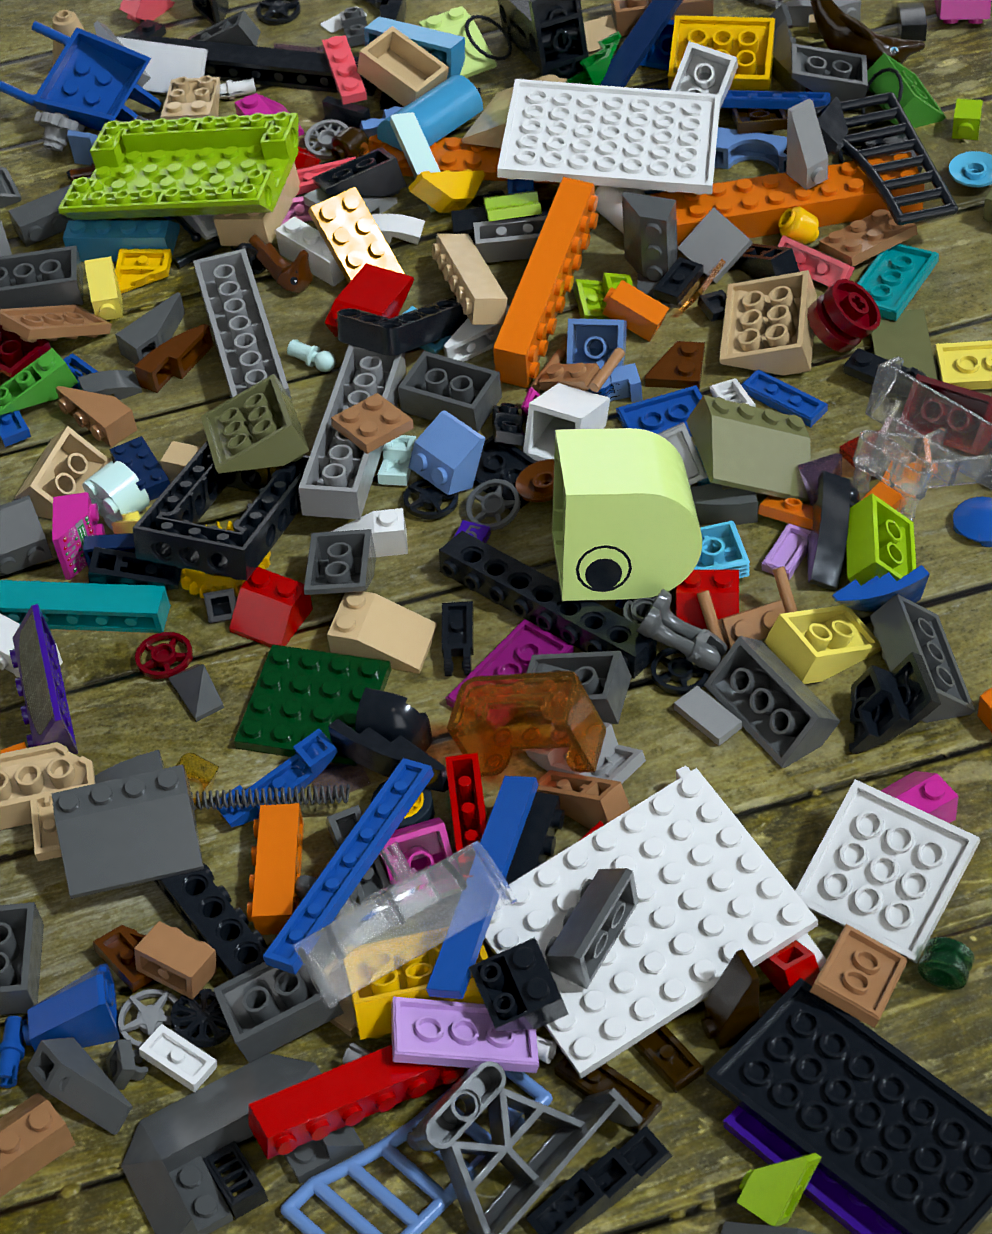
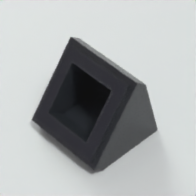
M234 588L203 593L209 623L232 619L237 601Z

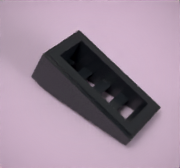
M235 1141L203 1159L235 1219L268 1201L265 1189ZM234 1155V1159L216 1168L215 1164ZM239 1164V1169L222 1178V1173ZM245 1174V1178L229 1187L227 1186L228 1183ZM249 1184L251 1185L249 1189L233 1196V1193Z

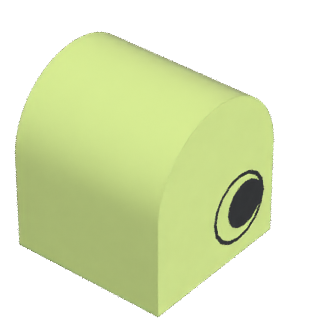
M633 428L555 430L552 538L562 601L623 600L658 596L662 589L670 591L681 584L696 567L702 551V534L685 465L677 449L662 436L647 430Z

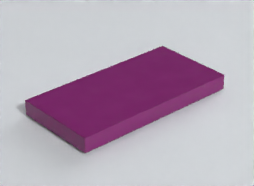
M524 619L446 697V703L496 734L521 708L517 702L532 655L574 653L573 646Z

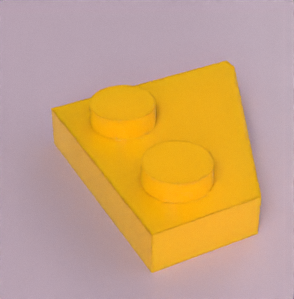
M119 249L115 273L121 294L168 277L173 257L171 249Z

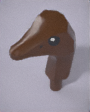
M256 234L249 239V243L258 251L257 259L272 275L277 284L285 290L297 294L308 288L313 280V276L310 271L309 253L307 251H300L296 259L290 263L279 255L270 242L265 244Z

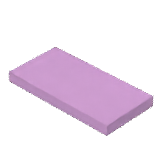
M405 997L392 998L393 1062L471 1068L478 1064L492 1061L502 1066L504 1071L537 1073L539 1059L536 1029L496 1031L485 1004Z

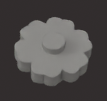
M36 111L34 123L45 128L42 137L44 140L43 146L62 152L63 147L67 146L68 130L84 132L85 126L69 119L67 115L57 112L53 114Z

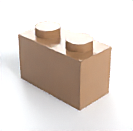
M160 921L134 948L136 970L192 1000L217 972L215 949L208 943L198 941L184 934L180 929L170 927Z

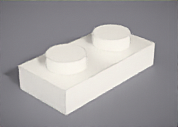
M163 1024L139 1048L140 1057L194 1093L217 1068L216 1059Z

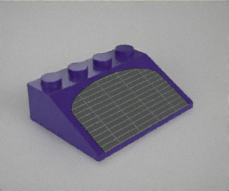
M31 605L12 638L14 649L10 650L12 665L14 668L19 669L20 677L15 678L19 696H24L26 704L21 706L23 721L25 725L30 724L31 734L26 735L28 747L58 742L66 746L69 752L78 754L56 643L39 605Z

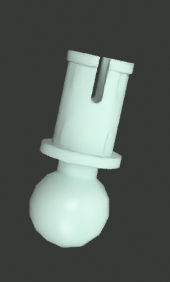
M293 339L288 345L287 354L289 356L304 361L309 367L316 366L320 372H329L336 365L334 354L330 351H321L318 346L314 345L311 347L297 339Z

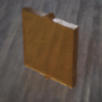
M721 259L698 282L679 308L682 313L705 292L726 261Z

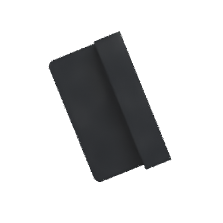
M327 96L322 101L325 116L323 120H339L348 127L360 129L361 121L371 118L370 110L367 107L354 103L343 105L341 99ZM333 126L332 129L337 131L338 126ZM322 127V128H319L317 131H318V133H320L321 131H323V130H325V129Z

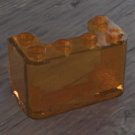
M572 671L472 677L460 687L447 725L448 732L462 754L478 752L481 777L502 773L510 763L513 750L569 747L566 762L572 771L579 773L595 772L606 735V727L579 677Z

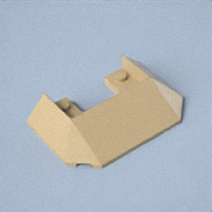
M58 742L1 753L0 830L32 824L37 861L62 857L51 793L95 784L93 762L84 756L78 757L69 752L66 746Z

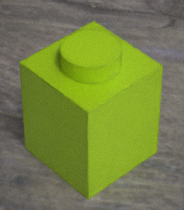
M956 99L952 139L978 140L983 100Z

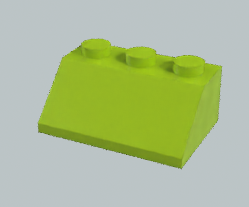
M873 493L850 507L846 542L848 580L852 582L856 579L862 586L875 576L880 578L889 572L898 581L916 569L914 522Z

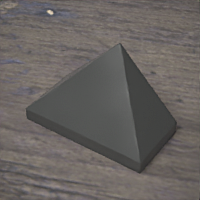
M195 664L169 677L171 685L196 722L224 708L204 664Z

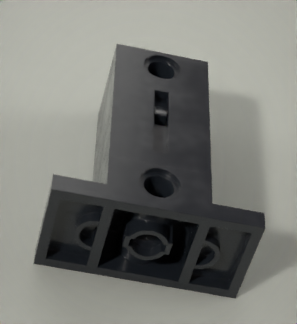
M498 0L502 28L507 32L510 40L539 68L540 77L556 75L558 78L568 80L584 71L580 62L588 57L580 0Z

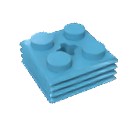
M734 521L700 527L702 551L694 570H739V578L748 577L750 575V561Z

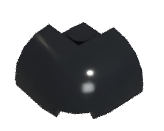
M365 688L356 715L355 731L360 734L370 727L390 742L401 735L424 752L427 751L433 741L430 721L426 712L419 713L415 708L406 704V697Z

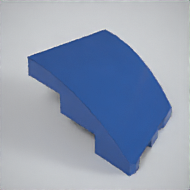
M920 565L898 581L889 572L880 578L875 576L862 586L855 579L834 593L832 597L836 602L844 606L864 612L877 611L896 594L916 603L921 600L930 574L923 565Z

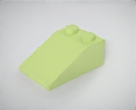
M462 6L420 21L419 26L465 37V61L460 72L461 76L468 78L497 67L494 59L481 54L469 41L465 25L467 19L471 16ZM472 20L469 24V32L472 39L483 51L492 55L476 23Z

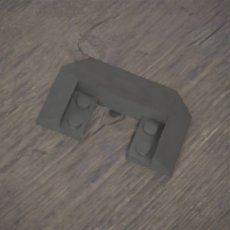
M268 1053L139 1121L121 1167L155 1234H209L234 1220L203 1159L234 1141L236 1144H239L254 1136L248 1125V1104L321 1074L316 1063ZM344 1126L331 1132L321 1140H312L296 1147L292 1152L284 1155L299 1184L365 1148L353 1126Z

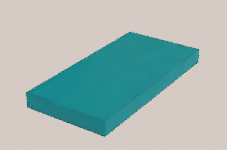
M897 244L879 253L857 284L862 286L872 296L878 305L882 318L897 321L939 262V253Z

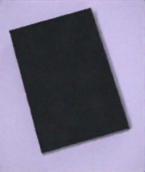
M492 435L484 442L474 485L478 486L492 479H502L510 482L516 488L515 483L518 475L526 467L537 461L512 444L495 442ZM492 486L483 491L487 494L496 492L498 486ZM504 487L503 499L515 500L514 493ZM520 497V509L524 507L526 504H528L530 501H527Z

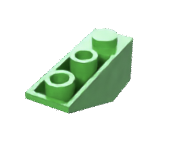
M51 348L0 386V415L59 398L56 387L72 388L79 382L66 362Z

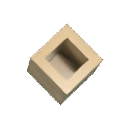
M172 441L160 460L163 471L170 482L176 478L201 447Z

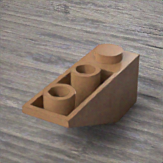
M63 386L56 387L59 397L57 404L64 414L69 413L74 417L80 427H86L90 430L96 440H102L109 447H113L137 431L132 410L116 397Z

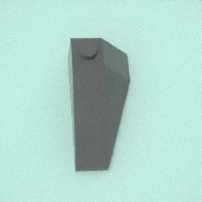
M781 4L768 17L775 18L772 76L786 91L805 92L806 87L791 78V44H797L796 38H792L790 29L793 27L787 4Z

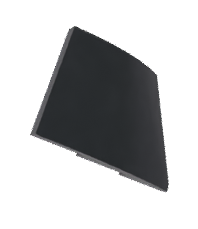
M911 652L892 672L872 665L851 685L852 709L850 711V723L854 725V742L849 744V751L853 754H859L881 745L913 727L941 705L922 655Z

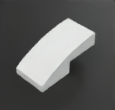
M371 214L387 243L390 244L392 237H396L418 245L425 220L399 214Z

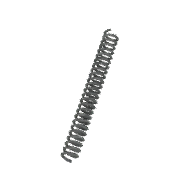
M342 784L340 785L339 797L337 786H333L332 797L331 789L328 785L326 798L324 786L321 785L320 797H318V790L315 785L313 800L311 787H307V797L305 798L304 787L302 786L300 789V801L296 786L294 787L293 799L291 788H287V801L283 787L281 788L280 801L278 788L274 789L273 801L271 788L269 787L267 802L265 789H261L260 801L258 789L256 788L254 803L251 789L248 790L247 802L245 790L242 789L241 804L237 789L235 790L234 803L232 790H229L228 804L225 790L223 789L221 804L219 791L216 790L215 805L211 790L209 791L208 805L206 792H202L201 805L199 792L196 791L194 810L197 807L202 810L204 806L207 810L210 807L216 809L217 805L220 809L223 806L228 809L230 805L233 808L237 805L239 808H242L243 805L248 808L250 804L254 808L256 804L260 807L263 803L264 805H274L276 802L277 804H289V802L294 804L297 802L300 805L303 802L307 805L310 801L314 805L316 801L320 805L322 800L325 804L328 801L333 804L335 799L338 804L342 800L344 803H347L350 785L346 786V797Z

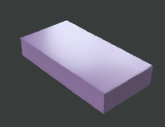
M788 523L762 562V571L773 574L772 569L784 566L788 580H790L808 552L807 537L811 531Z

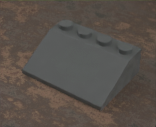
M183 764L51 793L55 824L71 899L204 869L191 787Z

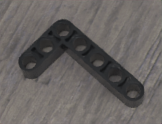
M456 295L393 318H386L359 309H342L337 312L338 340L382 355H399L453 335L467 320L468 316L463 313V308L457 302Z

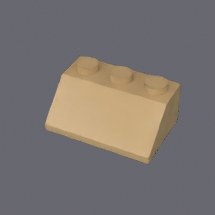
M67 426L50 440L14 499L17 500L29 495L37 516L53 520V497L85 493L82 486L84 481L112 460Z

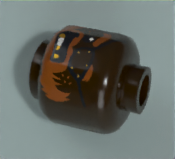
M345 128L332 138L331 152L333 157L338 161L362 156L368 151V137L359 128Z

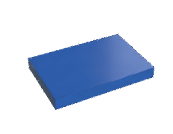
M696 385L616 408V415L623 428L642 429L656 434L684 422L690 437H692L686 420L702 398V394Z

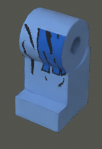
M635 363L616 367L598 392L588 390V392L609 397L610 402L629 397L631 402L643 401L641 380Z

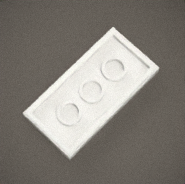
M117 37L124 47L151 58L145 68L151 79L142 87L147 92L167 95L171 79L178 77L200 78L204 76L208 53L206 49Z

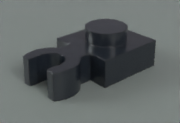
M718 290L699 296L697 304L711 322L724 318L727 295L723 290Z

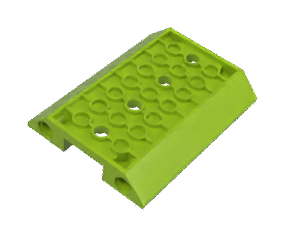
M278 112L276 114L264 115L262 113L245 116L232 114L226 117L205 116L203 118L182 117L170 120L159 118L151 121L136 119L131 122H107L102 127L90 149L95 165L92 176L89 179L80 177L73 180L58 207V211L60 214L73 220L273 212L298 155V114Z

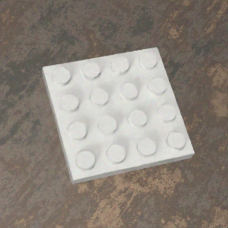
M855 779L795 892L811 911L843 927L846 924L850 925L917 964L980 843V838Z

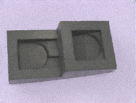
M109 370L77 377L83 391L104 395L113 394L119 400L142 393V389L133 371Z

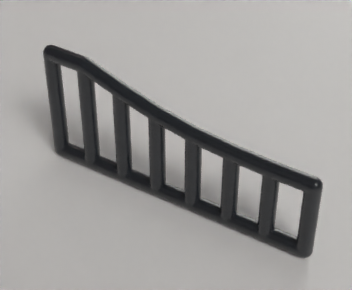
M893 92L840 102L843 112L886 103L890 107L887 110L845 118L847 128L891 119H897L899 123L898 125L846 135L842 140L845 144L841 148L866 174L897 225L901 226L954 215L958 212L956 202ZM826 105L815 107L816 114ZM903 134L908 139L857 150L852 146ZM914 150L917 155L871 165L867 160ZM923 166L925 170L924 173L885 181L880 177V174ZM929 182L935 188L894 197L890 192L891 190ZM941 199L944 204L943 206L904 214L900 209L902 206Z

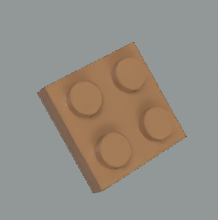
M378 393L331 417L332 427L367 454L414 429L413 419Z

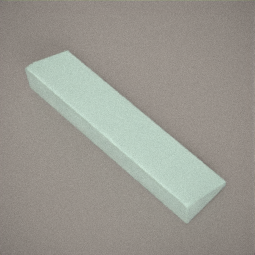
M414 112L390 116L391 127L415 179L419 173L424 171L441 172ZM427 204V206H428V208H429V210H430V213L436 211L435 209H433L431 206H429V205Z

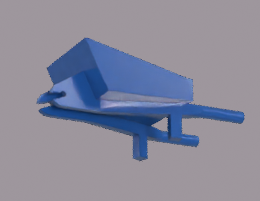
M37 21L32 24L31 29L65 46L37 94H29L0 80L1 92L35 106L36 109L53 114L57 112L67 115L69 119L101 131L105 123L115 121V119L122 122H131L136 119L146 121L124 105L128 98L154 110H159L161 107V102L156 97L136 84L151 60L150 57L76 27L70 37Z

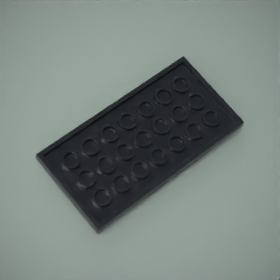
M802 978L706 1073V1081L801 1155L805 1156L813 1153L820 1155L822 1158L817 1166L819 1169L903 1234H973L992 1212V1117L858 1019L810 992L812 986Z

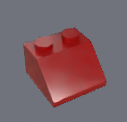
M257 567L250 578L240 587L229 627L230 632L271 647L272 644L286 646L313 610L310 595L304 594L305 584Z
M693 570L681 584L676 586V617L702 630L707 629L697 593L709 590L717 619L739 613V570Z

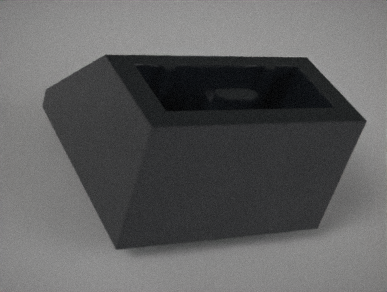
M535 937L469 967L496 1031L537 1029L569 1014Z

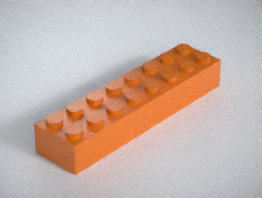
M563 177L493 347L495 371L500 372V381L503 383L528 388L532 378L536 379L540 368L539 359L541 356L545 357L547 353V339L549 334L553 335L556 330L557 314L562 313L566 299L564 296L573 287L574 271H579L582 263V251L587 250L590 243L589 233L591 229L595 230L598 223L599 214L595 213L598 196L595 195L594 183Z

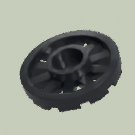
M202 989L193 1000L182 995L172 1006L170 1015L172 1031L196 1047L216 1046L231 1036L229 1026L221 1008H219V1002L212 989ZM197 999H201V1005L198 1004ZM208 999L213 1000L209 1005H207ZM188 1025L185 1029H180V1027ZM218 1026L224 1027L226 1030H222ZM194 1032L199 1034L196 1038L191 1036ZM212 1033L214 1037L209 1038L206 1034Z

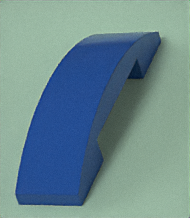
M317 729L293 746L296 752L294 756L245 790L246 802L248 801V790L251 789L254 803L256 788L258 789L260 801L261 789L264 788L267 802L269 787L271 788L273 801L275 788H278L279 801L282 787L285 791L286 801L288 787L291 788L293 798L294 787H297L298 793L302 786L304 788L307 787L335 757L338 752L336 747L320 729ZM238 785L236 788H234V789L232 790V798H233V803H234V801H235V790L237 789V790H238V793H239L240 804H241V796H242V789H243V788H242L241 785ZM229 793L226 794L227 804H228V796H229ZM251 804L248 808L244 805L242 808H239L238 805L235 808L230 805L228 809L225 806L222 809L218 805L216 807L231 828L258 819L260 807L257 804L254 808Z

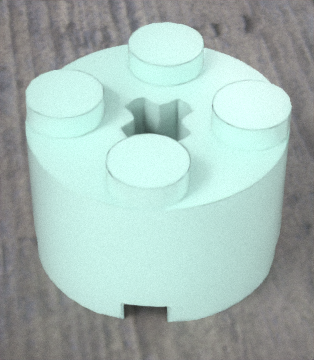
M120 461L109 462L82 484L85 492L89 493L92 504H97L99 514L104 518L105 523L111 530H113L111 523L122 520V514L132 511H139L140 513L150 504L145 488L140 491L135 484L139 481L138 477Z

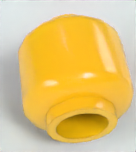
M802 207L787 209L779 219L778 225L781 236H786L807 245L813 243L819 235L818 218Z

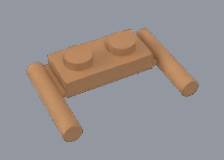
M615 348L602 368L599 369L597 363L561 364L566 357V352L562 349H557L530 387L539 393L541 390L548 391L556 384L561 383L581 390L590 389L593 392H598L622 360L625 352L622 348Z
M784 566L772 569L780 600L721 619H717L709 590L697 593L707 630H710V632L719 637L727 645V650L733 646L739 636L757 640L765 639L779 614L797 611Z

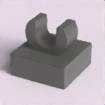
M117 1039L106 1058L109 1079L118 1090H124L130 1079L136 1081L144 1079L148 1072V1067H138L135 1065V1063H141L143 1058L139 1056V1050L132 1049L131 1040Z

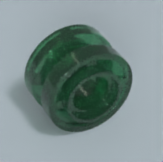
M934 937L926 943L918 971L923 979L934 986L947 990H958L966 986L969 971L972 969L975 957L969 947L955 939Z

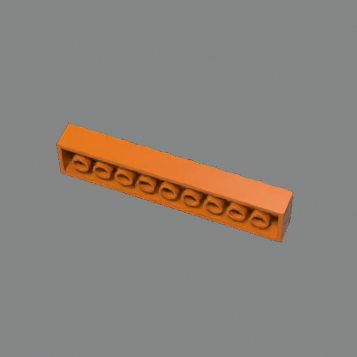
M911 152L898 153L867 160L871 165L909 158L912 157ZM854 161L828 165V179L808 190L789 177L787 172L714 183L712 195H696L686 192L670 193L667 191L650 194V196L676 200L677 247L713 207L748 238L779 234L780 227L778 223L780 217L787 209L802 207L816 216L819 221V227L861 220L879 209L889 211L873 184ZM917 167L880 174V177L885 181L919 174ZM925 184L891 190L890 192L894 197L924 191ZM923 202L902 206L900 209L903 213L923 210Z

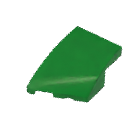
M617 31L600 40L598 43L601 50L581 60L580 64L584 71L569 78L567 83L600 85L620 41V32Z

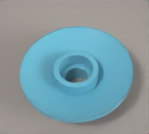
M980 151L961 153L951 160L949 174L954 181L964 186H989L992 184V155Z

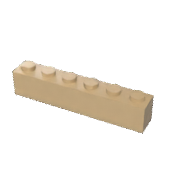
M437 234V241L432 245L433 260H436L439 270H442L445 281H448L451 292L455 293L457 302L461 304L463 313L468 316L471 324H503L506 317L508 298L469 234Z

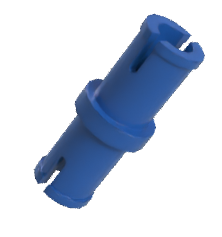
M20 1016L7 1017L4 1023L3 1039L0 1043V1087L11 1088L17 1084L19 1064L25 1056L23 1025L27 1024V1020H22Z

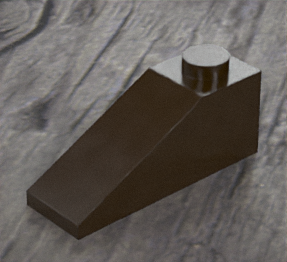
M743 949L736 951L704 1003V1018L701 1019L703 1030L709 1040L714 1038L720 1050L736 1044L759 1020V976Z

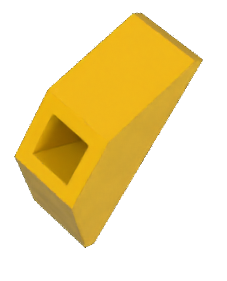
M470 169L451 172L450 170L443 172L424 171L416 176V179L408 188L412 194L439 213H451V211L463 210L474 199L485 173L484 171H472Z

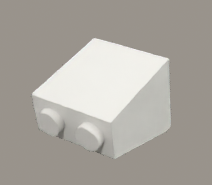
M561 383L556 384L529 403L523 452L536 461L554 459L555 430L604 429L607 424L610 398Z

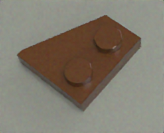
M677 341L645 375V387L685 389L697 385L698 389H700L705 342Z
M120 925L93 941L94 951L130 990L135 992L154 980L136 970L134 948L146 935L139 934L132 928Z

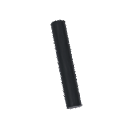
M219 237L174 259L177 268L180 269L194 260H198L223 247L220 244Z

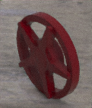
M161 632L148 637L138 646L135 653V662L139 671L143 675L154 679H169V677L185 670L193 659L190 641L185 636L175 632ZM171 639L169 643H161L155 647L151 645L160 640ZM178 641L187 647V653H176L175 646ZM146 649L151 653L152 659L142 665L141 656ZM182 661L178 666H176L173 669H170V666L174 662ZM158 666L164 667L165 671H152L150 669Z

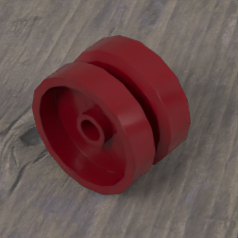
M840 279L809 306L807 318L815 335L826 346L834 351L845 353L853 350L864 337H868L877 329L880 324L881 314L872 296L862 286L851 280Z

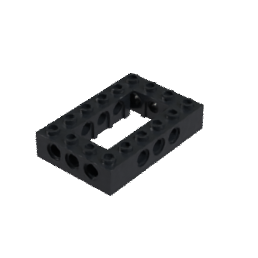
M207 440L133 527L136 558L152 563H162L181 569L186 568L206 574H216L231 577L235 580L247 581L301 510L298 488L309 456L304 455L300 460L290 462L285 466L218 473L215 469ZM226 486L238 488L242 491L259 492L254 502L247 505V511L243 516L235 520L233 524L234 531L220 529L214 525L210 527L196 524Z

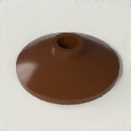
M554 459L535 462L518 475L515 486L521 498L530 502L553 500Z

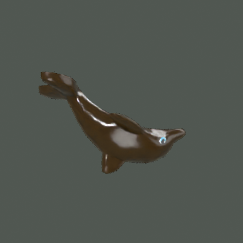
M810 0L819 33L830 50L866 55L867 71L883 53L903 64L910 55L918 53L925 48V43L920 40L898 39L871 31L856 18L845 14L832 0Z

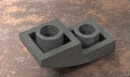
M349 7L344 12H339L349 46L365 44L364 28L367 26V21L363 8Z

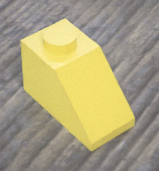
M111 256L85 260L90 298L95 315L104 320L123 318L122 295Z

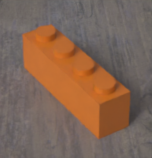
M299 803L260 805L259 819H254V837L258 839L257 846H252L251 859L252 865L255 866V873H251L249 876L250 893L253 894V902L247 903V919L249 922L254 923L255 930H258L261 935L279 934L299 905V898L295 893L296 879L301 876L304 820Z

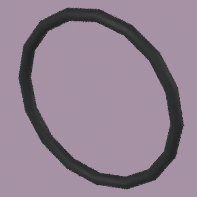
M473 15L467 19L465 25L466 35L471 44L481 54L494 60H505L511 55V40L507 32L496 21L483 15ZM473 19L489 21L504 34L509 46L508 53L505 56L497 57L490 55L474 42L469 32V24Z
M889 67L875 73L868 82L865 97L876 77L890 71L895 73L899 81L897 99L900 103L903 93V81L898 70ZM865 108L861 109L862 115L866 114ZM885 121L872 123V125L882 124Z

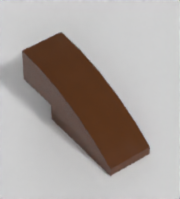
M209 325L197 326L169 339L140 360L134 366L140 387L158 393L173 376L183 379L214 346Z

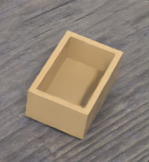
M393 26L360 50L357 73L404 107L445 81L449 70L447 65Z

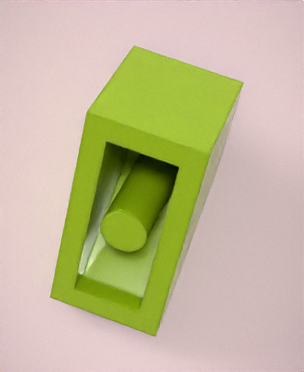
M813 1153L749 1170L740 1183L739 1189L742 1192L737 1203L771 1226H780L788 1223L822 1157Z

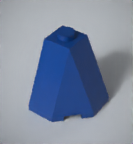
M108 964L97 966L28 1009V1024L23 1025L25 1043L27 1046L32 1045L34 1051H36L41 1040L74 1037L82 1048L120 1039L115 983Z

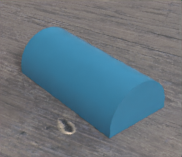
M452 75L393 115L414 112L430 147L482 112L483 102L477 88L470 80L461 75ZM388 117L378 125V139L402 151L391 127L390 117Z

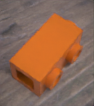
M622 280L616 289L611 287L603 300L607 304L602 314L612 320L627 321L628 330L650 342L661 326L669 307Z

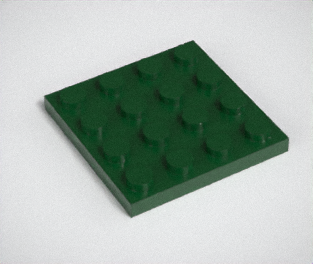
M272 644L235 736L234 744L236 749L292 757L296 754L293 746L317 729H320L331 741L328 726L337 719L355 731L356 715L365 688L384 691L392 670L390 661ZM337 752L330 762L351 767L358 766V763L340 752Z

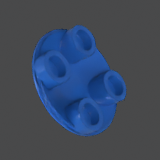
M974 497L960 503L953 514V530L957 534L979 542L984 547H992V498Z

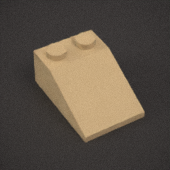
M364 591L345 592L327 637L331 653L390 661L391 669L420 674L438 629V624L376 593Z

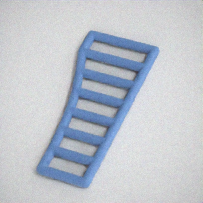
M505 1071L506 1077L534 1098V1101L546 1106L551 1104L553 1099L551 1093L526 1073ZM450 1088L413 1119L379 1142L309 1178L281 1205V1214L303 1234H326L299 1210L315 1194L359 1234H382L328 1186L349 1175L407 1226L400 1234H422L457 1196L452 1183L443 1189L397 1150L396 1147L407 1140V1134L413 1132L412 1129L418 1125ZM455 1106L457 1113L463 1116L465 1113ZM508 1107L510 1128L523 1113ZM475 1121L465 1131L477 1143L492 1144L491 1135ZM440 1151L433 1152L442 1159ZM478 1155L471 1163L464 1159L469 1174L485 1157L484 1155ZM380 1157H384L432 1198L433 1201L417 1215L363 1167Z

